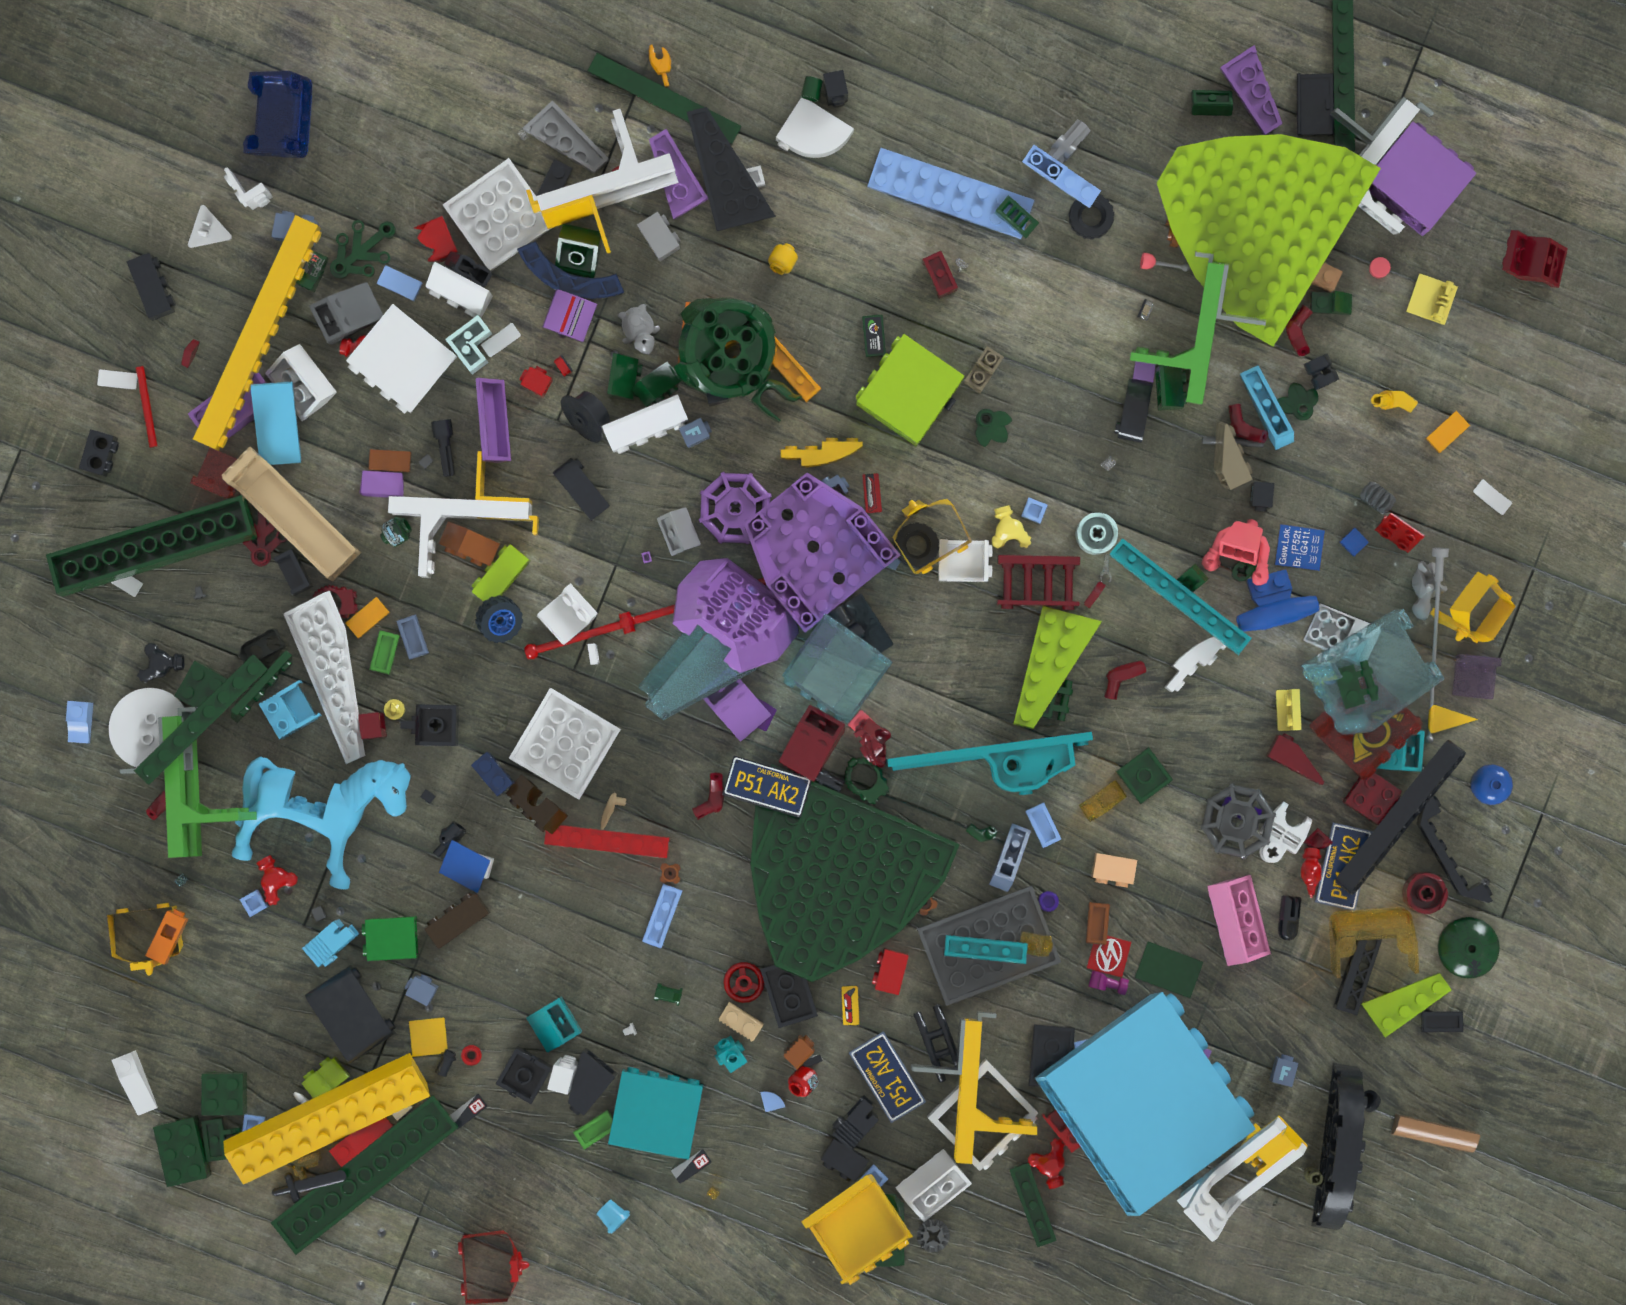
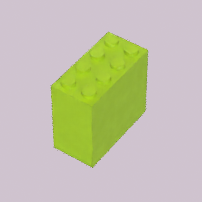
M903 334L901 338L897 336L891 345V353H885L879 362L880 369L878 372L874 370L867 381L869 383L866 388L862 387L856 395V406L917 447L963 381L964 375Z

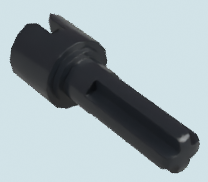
M451 419L432 421L433 438L438 439L443 476H454L455 470L450 438L454 435Z

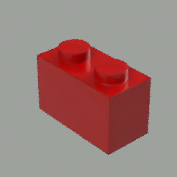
M884 948V952H879L877 964H880L879 972H874L872 984H875V990L899 995L909 957L908 954Z

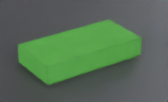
M379 631L369 670L390 675L400 635Z
M607 1109L573 1132L583 1149L588 1148L610 1133L613 1116Z

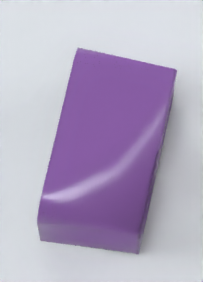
M363 471L360 494L370 497H404V475L397 472Z

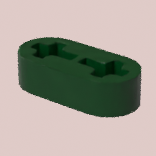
M1238 561L1232 569V577L1239 582L1246 581L1256 570L1257 565ZM1246 565L1247 569L1244 571L1246 576L1238 577L1236 569H1242Z

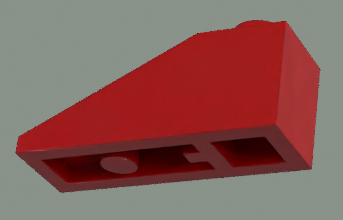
M385 1117L349 1134L331 1148L329 1152L342 1167L393 1127V1125Z

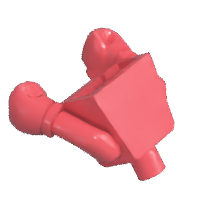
M1253 519L1247 520L1246 523L1236 521L1231 527L1219 531L1212 548H1209V551L1202 559L1204 569L1209 572L1216 571L1221 564L1219 559L1221 555L1257 565L1256 571L1252 575V582L1260 586L1267 583L1269 579V564L1267 563L1270 547L1267 538L1262 536L1263 529L1258 527L1257 521Z

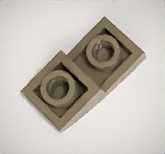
M987 346L963 383L981 394L1004 357Z

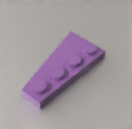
M1254 45L1221 66L1220 70L1262 134L1267 135L1281 126L1282 121L1274 99L1271 96L1270 87L1265 79Z
M667 129L650 138L649 142L654 158L670 153L678 183L664 187L672 217L675 220L707 201L708 197Z

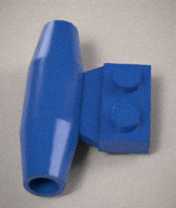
M1285 569L1270 573L1267 583L1261 586L1255 585L1252 582V578L1247 579L1246 582L1251 599L1258 607L1236 616L1238 628L1243 632L1266 630L1299 621L1319 612L1320 608L1316 596L1290 598L1292 586Z

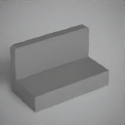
M686 507L668 512L657 518L671 556L701 544Z

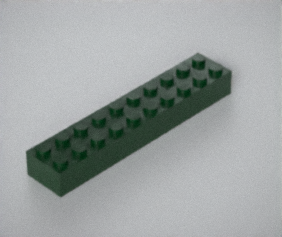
M240 495L46 554L56 594L64 597L258 538L248 501L244 496Z

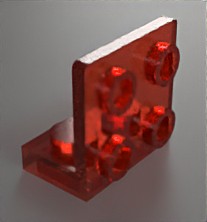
M209 448L198 476H193L190 483L226 499L233 498L236 489L227 484L221 475L237 459Z

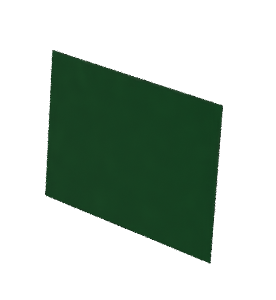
M1148 941L1135 978L1191 998L1203 962Z

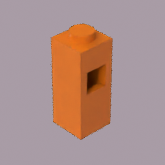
M175 908L173 911L168 910L145 956L164 965L168 963L188 922V918L184 917V912Z

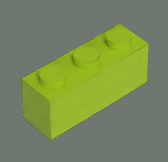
M511 544L508 547L505 545L499 551L498 555L500 557L495 563L492 561L491 565L486 567L485 571L487 573L483 578L478 577L472 584L474 589L471 592L483 602L490 597L502 596L531 561Z

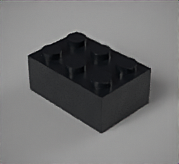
M774 964L760 968L778 1028L818 1016L806 979L780 969Z

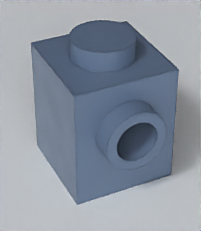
M423 974L421 976L417 975L414 979L410 978L405 986V989H407L405 995L428 1006L439 986L431 983L432 979Z

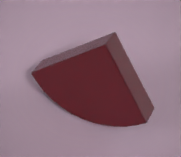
M193 339L184 349L182 366L187 368L190 366L198 350L199 341Z
M1101 581L1098 582L1085 600L1084 605L1090 609L1106 585Z
M1319 828L1304 841L1307 847L1317 849L1326 848L1333 843Z

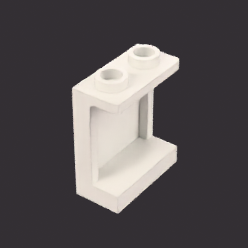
M940 539L939 557L966 541ZM989 540L972 541L963 552L957 553L956 551L939 561L938 581L988 582V577H992V565H988L989 557H992V545H989Z

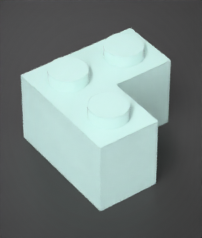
M479 315L445 339L472 375L489 363L477 346L490 337L492 333Z

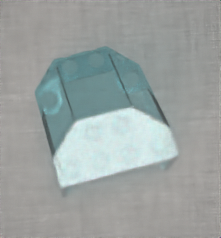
M824 614L782 677L785 678L783 682L792 689L794 686L801 690L799 694L807 700L813 698L817 701L816 706L826 713L829 710L835 714L833 718L848 724L893 662L827 614Z

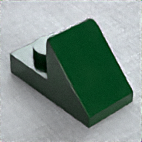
M1334 291L1333 293L1312 292L1310 310L1316 314L1351 315L1352 294Z
M1194 564L1176 580L1191 592H1194L1209 578Z

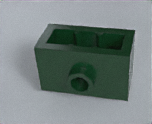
M665 362L640 379L632 388L646 407L663 401L665 395L671 396L679 389L677 386L682 380L674 369L675 374L672 373L669 367L671 365L668 362Z

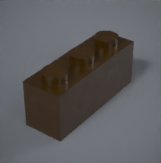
M469 892L460 899L462 903L455 907L452 904L443 911L445 913L444 916L439 919L435 916L427 922L428 927L424 930L438 949L491 913L477 893L472 895Z

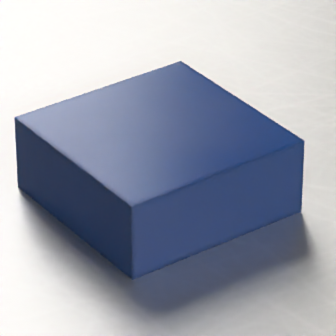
M1353 528L1339 543L1354 557L1369 542L1356 528Z

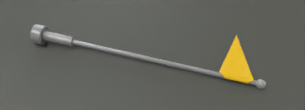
M1439 547L1432 548V556L1436 557L1434 579L1436 581L1428 735L1425 738L1427 743L1433 742L1432 733L1479 720L1433 705L1440 584L1443 581L1444 557H1448L1449 554L1448 548Z

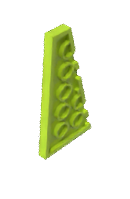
M1045 606L1042 607L1013 722L1014 725L1034 729L1102 621Z

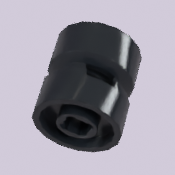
M1328 353L1304 364L1307 374L1312 375L1311 382L1315 391L1339 380L1336 370L1330 367L1332 362Z

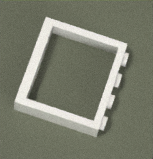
M985 1058L979 1064L978 1080L989 1071L1029 1112L1023 1118L1032 1119L1031 1121L1034 1123L1038 1119L1036 1117L1038 1114L1036 1109ZM959 1085L927 1115L928 1119L954 1145L955 1136L941 1123L939 1118L958 1100ZM1007 1133L980 1161L973 1155L972 1164L979 1171L983 1168L986 1170L994 1162L992 1159L997 1154L1002 1155L1008 1149L1007 1144L1012 1139L1016 1141L1022 1134Z

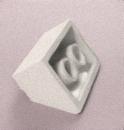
M434 262L426 283V288L430 290L429 294L437 299L440 297L447 299L446 303L456 309L458 306L466 309L464 313L473 318L476 315L482 318L493 297L490 291Z
M300 344L283 352L265 373L272 383L293 381L296 414L301 421H304L328 403L337 393Z
M943 1149L923 1166H920L908 1178L904 1179L896 1189L911 1209L925 1222L972 1183Z

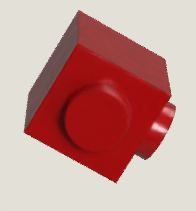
M538 366L535 369L529 367L528 370L525 369L520 377L522 381L520 385L544 398L553 379L546 375V370Z

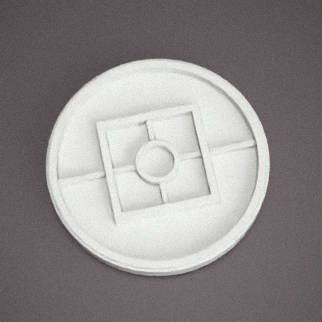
M143 688L126 695L115 706L109 721V737L115 752L126 763L137 767L159 746L158 717L178 716V708H186L185 705L170 692L157 688Z

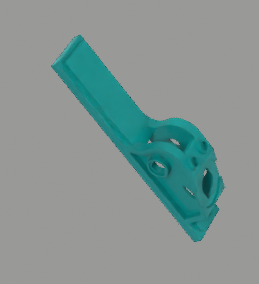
M1092 732L890 758L887 759V767H892V771L985 759L990 766L992 779L999 788L1005 791L1019 792V795L1033 794L1034 789L1045 785L1050 778L1058 773L1066 772L1074 767L1076 764L1073 743L1075 746L1089 745L1088 741L1093 740ZM1011 759L1015 760L1017 764L1016 769L1013 771L1007 768V763ZM1048 765H1053L1051 770H1046Z

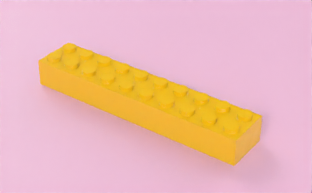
M408 1053L224 1140V1155L244 1185L430 1097L428 1084L413 1057Z

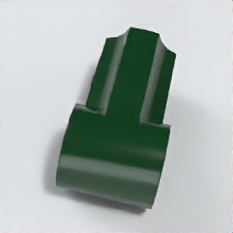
M806 76L800 97L813 103L819 101L823 80Z

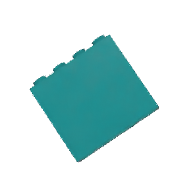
M627 1067V1070L623 1069L608 1144L689 1160L703 1084H699L700 1080L688 1078V1081H682L676 1075L668 1074L667 1077L659 1076L660 1073L655 1071H647V1074L639 1072L640 1069L634 1067Z

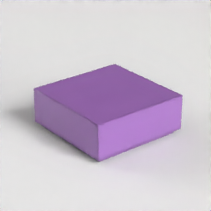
M1135 361L1132 379L1153 382L1156 364Z

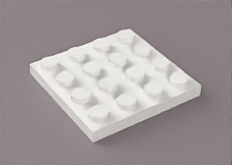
M509 158L443 204L453 221L490 271L518 253L517 248L534 242L552 229L547 228L541 211L533 212L526 190H531V188ZM531 190V193H532V195H533L534 201H536V200H537V197H536V195L533 193V191Z
M550 688L509 759L580 800L621 729Z

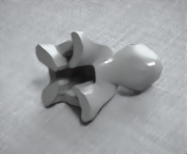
M641 304L638 307L628 309L626 312H620L618 317L622 321V329L626 336L622 340L623 343L631 344L635 340V349L649 355L653 351L655 343L654 337L650 334H656L660 327L658 325L654 326L651 316L646 311V305Z
M1424 561L1418 563L1417 570L1412 577V587L1418 597V600L1412 606V611L1418 619L1424 621L1428 618L1431 610V598L1436 597V581H1434L1435 563L1431 562L1427 565ZM1440 584L1441 595L1447 591V586Z

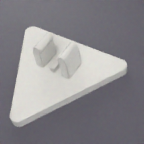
M201 205L188 247L194 248L231 240L232 235L205 205Z

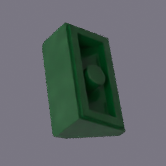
M1192 90V115H1232V91Z

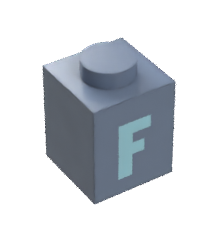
M701 418L679 428L688 448L710 439L708 433L712 432L708 422H703Z
M1282 1054L1281 1058L1275 1056L1269 1080L1292 1087L1298 1063L1293 1061L1294 1057Z

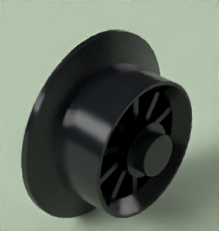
M583 391L576 397L570 395L562 397L561 408L572 427L585 439L594 443L600 442L603 438L602 426L610 422L608 411L602 402L588 391Z

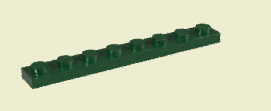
M1331 0L1334 109H1340L1355 122L1353 0ZM1334 118V145L1346 147L1355 153V134Z
M252 654L133 771L147 785H150L267 668Z

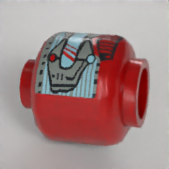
M805 1066L799 1067L788 1079L789 1090L798 1097H807L818 1086L819 1082L816 1072L812 1068Z

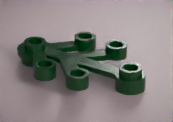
M356 220L352 223V229L354 230L352 253L347 258H345L346 245L349 243V237L345 233H340L336 237L338 243L337 259L333 260L330 265V272L335 278L343 279L348 274H360L366 277H372L375 274V269L370 264H366L363 267L353 266L352 264L357 260L375 261L381 264H388L391 260L389 253L386 251L380 253H369L368 251L383 238L390 239L395 236L396 227L389 221L383 222L379 226V231L361 245L362 232L365 229V225L362 221ZM358 223L362 224L360 230L355 229V225ZM385 226H390L391 228L388 233L383 231ZM342 236L346 237V241L344 243L339 242V239ZM386 254L388 259L381 261V256ZM343 265V270L338 272L336 270L337 266ZM368 267L372 268L370 274L365 273V269Z

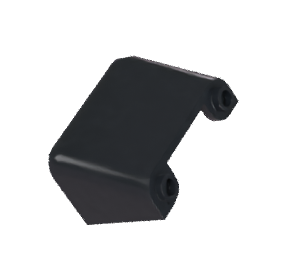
M351 965L305 994L308 1003L349 1063L354 1062L396 1033L394 1031L396 1027L390 1018L386 1020L385 1017L381 1016L361 986V973L356 967L352 968Z

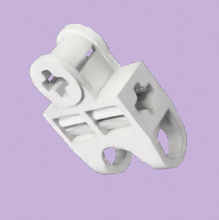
M1284 801L1273 811L1276 813V817L1273 822L1272 829L1274 830L1271 831L1270 844L1263 846L1259 851L1261 859L1268 863L1278 862L1286 850L1296 854L1305 841L1312 824V819L1307 816L1301 824L1299 823L1295 827L1289 826L1285 820V811L1289 804ZM1265 822L1259 830L1261 834H1263ZM1274 848L1275 856L1268 857L1269 852L1267 850Z

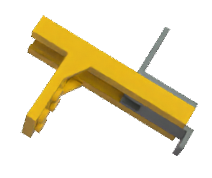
M977 1011V1019H959L956 1067L911 1064V1070L916 1072L960 1075L954 1147L955 1163L972 1164L974 1131L1037 1135V1125L1031 1121L1032 1119L1019 1118V1122H1014L1009 1117H999L998 1120H993L976 1108L982 1017L996 1018V1013Z

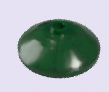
M1462 917L1450 922L1443 929L1438 940V955L1441 963L1450 973L1461 978L1472 979L1483 976L1493 968L1499 956L1500 946L1495 931L1489 924L1478 918ZM1470 945H1474L1475 950L1473 952H1469L1468 947Z

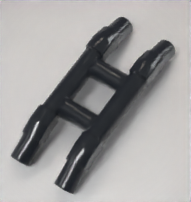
M941 1005L933 1006L940 1028L928 1032L922 1013H914V1018L932 1066H941L939 1059L951 1055L953 1064L956 1067L957 1048ZM943 1036L947 1048L936 1052L932 1040ZM935 1073L938 1082L941 1083L946 1080L943 1073Z

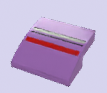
M556 290L542 327L583 342L597 304L565 291Z

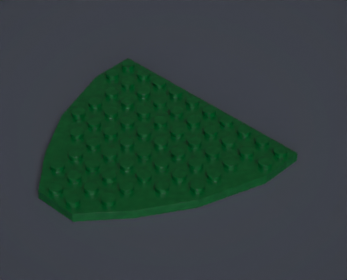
M771 764L772 767L785 770V769H783V768H781V767H778V766H776V765H774V764ZM813 781L810 785L801 818L755 805L750 869L758 917L774 965L814 982L857 962L902 931L938 890L947 877L960 844Z

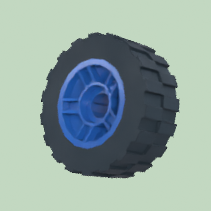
M497 595L485 600L479 606L478 612L475 615V623L478 630L485 638L494 643H504L507 640H511L522 628L523 614L514 601L506 596Z

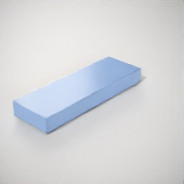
M663 884L642 942L662 948L683 890Z

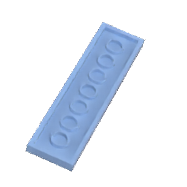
M880 148L867 186L868 188L1021 239L1022 235L997 216L995 211L1008 195L1029 214L1034 203V199L884 148ZM1008 205L1003 212L1007 214L1012 206ZM1015 210L1009 218L1013 219L1018 211ZM1022 215L1016 224L1019 225L1025 217Z

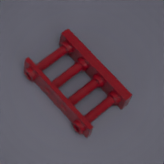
M997 556V564H1002V568H1004L1003 600L996 601V605H1001V609H1013V605L1062 606V610H1074L1075 607L1079 606L1080 602L1073 601V570L1075 566L1080 565V557ZM1014 565H1022L1024 569V600H1011L1012 568H1014ZM1034 565H1043L1042 569H1045L1044 601H1032V569H1034ZM1055 565L1063 566V569H1065L1064 601H1052V581Z

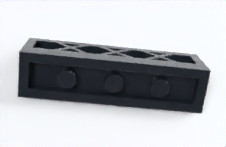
M1358 930L1333 1008L1358 1015L1383 939L1382 937ZM1368 937L1375 939L1374 949L1367 952L1365 947ZM1366 956L1369 962L1368 968L1360 971L1361 959ZM1360 976L1363 982L1362 986L1353 990L1352 986L1355 977ZM1351 995L1356 1000L1354 1010L1346 1008L1348 998Z

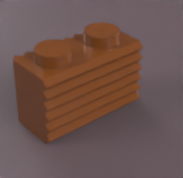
M799 1035L796 1041H793V1044H790V1047L784 1050V1057L798 1069L814 1053V1042L807 1035L804 1037Z

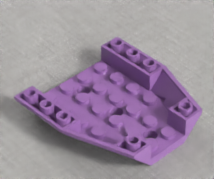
M809 473L804 474L744 523L766 585L804 632H807L824 616L900 556L861 506ZM790 509L793 512V518L790 521L782 518L783 510ZM810 541H816L819 544L817 552L812 553L808 550L807 545ZM839 572L844 575L845 580L842 584H836L833 581L835 573Z
M728 558L700 561L677 587L673 624L681 632L689 636L699 625L705 632L719 639L723 645L731 648L723 661L739 673L778 660L799 634L797 622L772 591Z

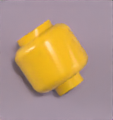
M787 243L784 245L778 244L774 247L768 258L770 269L779 275L790 273L798 260V255L792 245Z

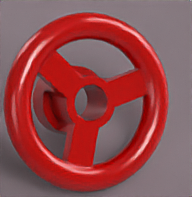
M736 963L727 970L724 976V989L727 995L736 1002H752L763 991L764 980L761 970L752 963ZM745 968L752 970L756 974L758 984L753 983L751 978L746 975ZM739 969L740 976L736 979V985L731 988V975ZM746 979L748 985L741 986L740 981ZM749 989L755 990V992L752 995L747 997H741L735 994L739 990L742 992L748 991Z

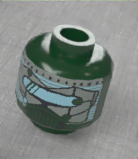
M394 517L381 526L382 533L380 537L385 544L389 543L391 546L397 547L410 538L412 529L405 518Z

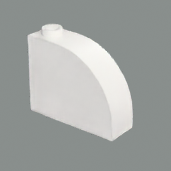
M801 98L776 136V141L779 142L777 145L785 151L790 149L801 156L820 158L840 150L852 136L854 128L813 102Z

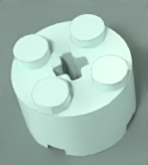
M1091 513L1085 516L1077 525L1075 531L1076 541L1079 547L1086 553L1092 555L1103 554L1110 550L1117 541V524L1107 514ZM1093 529L1095 531H1101L1100 539L1098 537L1094 538L1092 536V534L1094 533Z

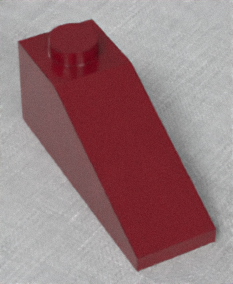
M1285 733L1282 736L1276 735L1266 757L1318 785H1323L1324 780L1299 745L1293 742L1294 738Z

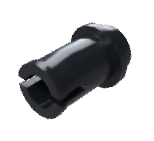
M445 1049L444 1052H441L442 1057L435 1069V1073L443 1077H447L453 1061H456V1053Z

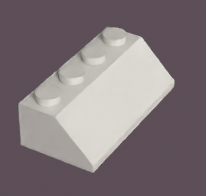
M675 395L603 425L602 428L612 451L621 454L630 450L629 446L643 445L649 442L648 438L653 436L660 438L667 434V430L672 428L675 431L679 430L680 427L685 426V423L689 421L679 396Z

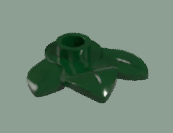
M1293 382L1289 387L1288 397L1278 398L1277 401L1284 413L1294 414L1299 420H1308L1313 415V407L1318 403L1319 396L1314 388L1306 391L1301 384ZM1305 407L1307 411L1301 412L1299 409Z
M990 409L979 411L976 416L978 427L975 433L978 442L983 447H986L991 439L998 443H1006L1008 433L1005 426L1012 422V418L1004 411L993 412ZM988 416L990 418V421L988 423H984L982 421V417Z

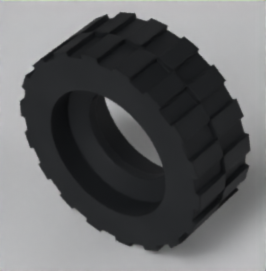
M1101 194L1097 196L1091 206L1100 210L1101 221L1095 226H1088L1081 218L1082 211L1087 206L1075 200L1068 216L1069 224L1072 226L1071 229L1084 239L1089 238L1093 240L1105 235L1114 221L1113 206L1109 203L1110 201Z
M919 522L910 523L898 532L894 548L900 554L898 559L903 565L909 566L898 546L913 568H922L936 558L939 551V539L936 532L931 527L926 526L927 524H919ZM916 535L924 538L927 545L925 552L918 556L910 554L906 547L908 539Z

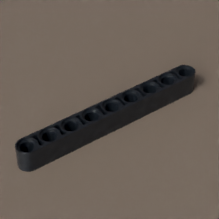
M1447 740L1340 872L1335 880L1336 884L1351 895L1358 891L1466 755L1463 749L1451 740Z

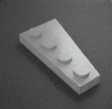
M553 101L523 127L524 131L593 174L609 161V158Z

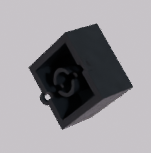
M517 1046L498 1078L496 1085L507 1090L512 1097H519L532 1104L553 1066Z

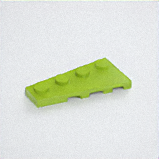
M1437 973L1408 986L1365 1001L1361 1005L1386 1038L1452 989L1442 975Z

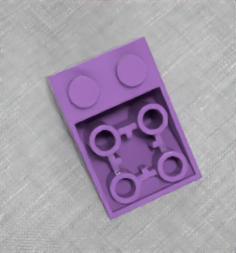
M731 668L700 694L740 742L771 716L768 710Z

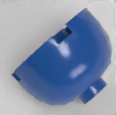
M1494 764L1480 767L1472 775L1470 782L1473 795H1475L1478 801L1487 805H1496L1504 802L1510 796L1513 789V781L1509 772L1503 767Z

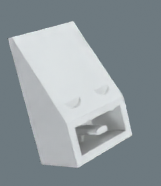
M1320 604V610L1316 612L1303 641L1360 666L1359 662L1368 660L1381 631L1373 624Z

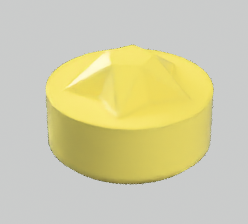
M392 699L385 704L384 713L389 719L397 720L404 715L405 706L400 700Z

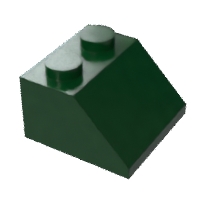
M563 224L558 237L555 266L570 274L594 278L602 245L600 231Z
M613 353L607 391L609 398L634 402V397H638L632 388L637 383V377L642 375L643 365H640L639 359Z
M1159 365L1155 370L1158 411L1183 409L1184 404H1187V392H1183V384L1186 383L1185 371L1178 367Z

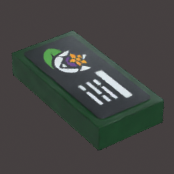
M883 315L862 316L866 357L884 356L886 348Z

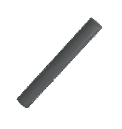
M1202 436V444L1215 445L1216 436ZM1234 438L1237 444L1244 447H1264V443Z

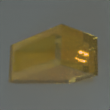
M1114 780L1079 804V807L1089 822L1108 812L1125 799L1127 795L1118 782Z

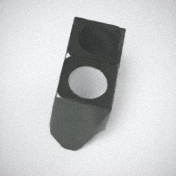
M269 629L265 633L245 642L241 646L239 655L241 660L245 662L250 657L248 654L249 649L257 645L263 650L262 657L258 659L261 662L286 648V645L277 629ZM272 635L277 636L281 642L279 648L275 650L269 649L266 645L267 638Z

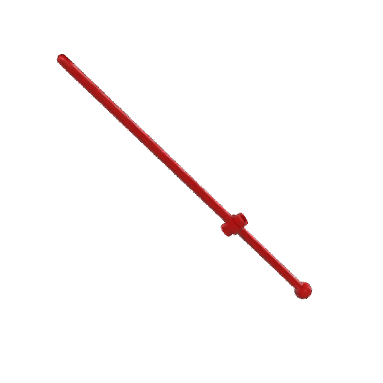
M764 578L758 579L759 582L766 586ZM675 604L634 617L631 616L630 611L619 614L620 621L580 632L565 645L619 629H623L624 634L636 631L634 626L636 624L674 613ZM557 639L537 646L533 643L527 644L524 647L527 659L531 660L537 658L539 653L565 645Z

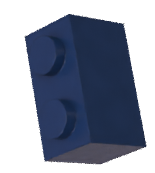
M486 752L471 764L496 796L503 794L514 783L490 752Z

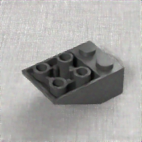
M367 282L330 295L309 306L329 345H333L341 341L342 338L345 339L377 323L383 316Z

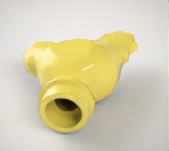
M1010 505L995 509L994 516L1000 519V522L991 540L993 547L997 549L1002 548L1007 541L1016 539L1020 543L1021 548H1028L1031 545V537L1024 531L1023 525L1019 520L1010 517L1013 513Z

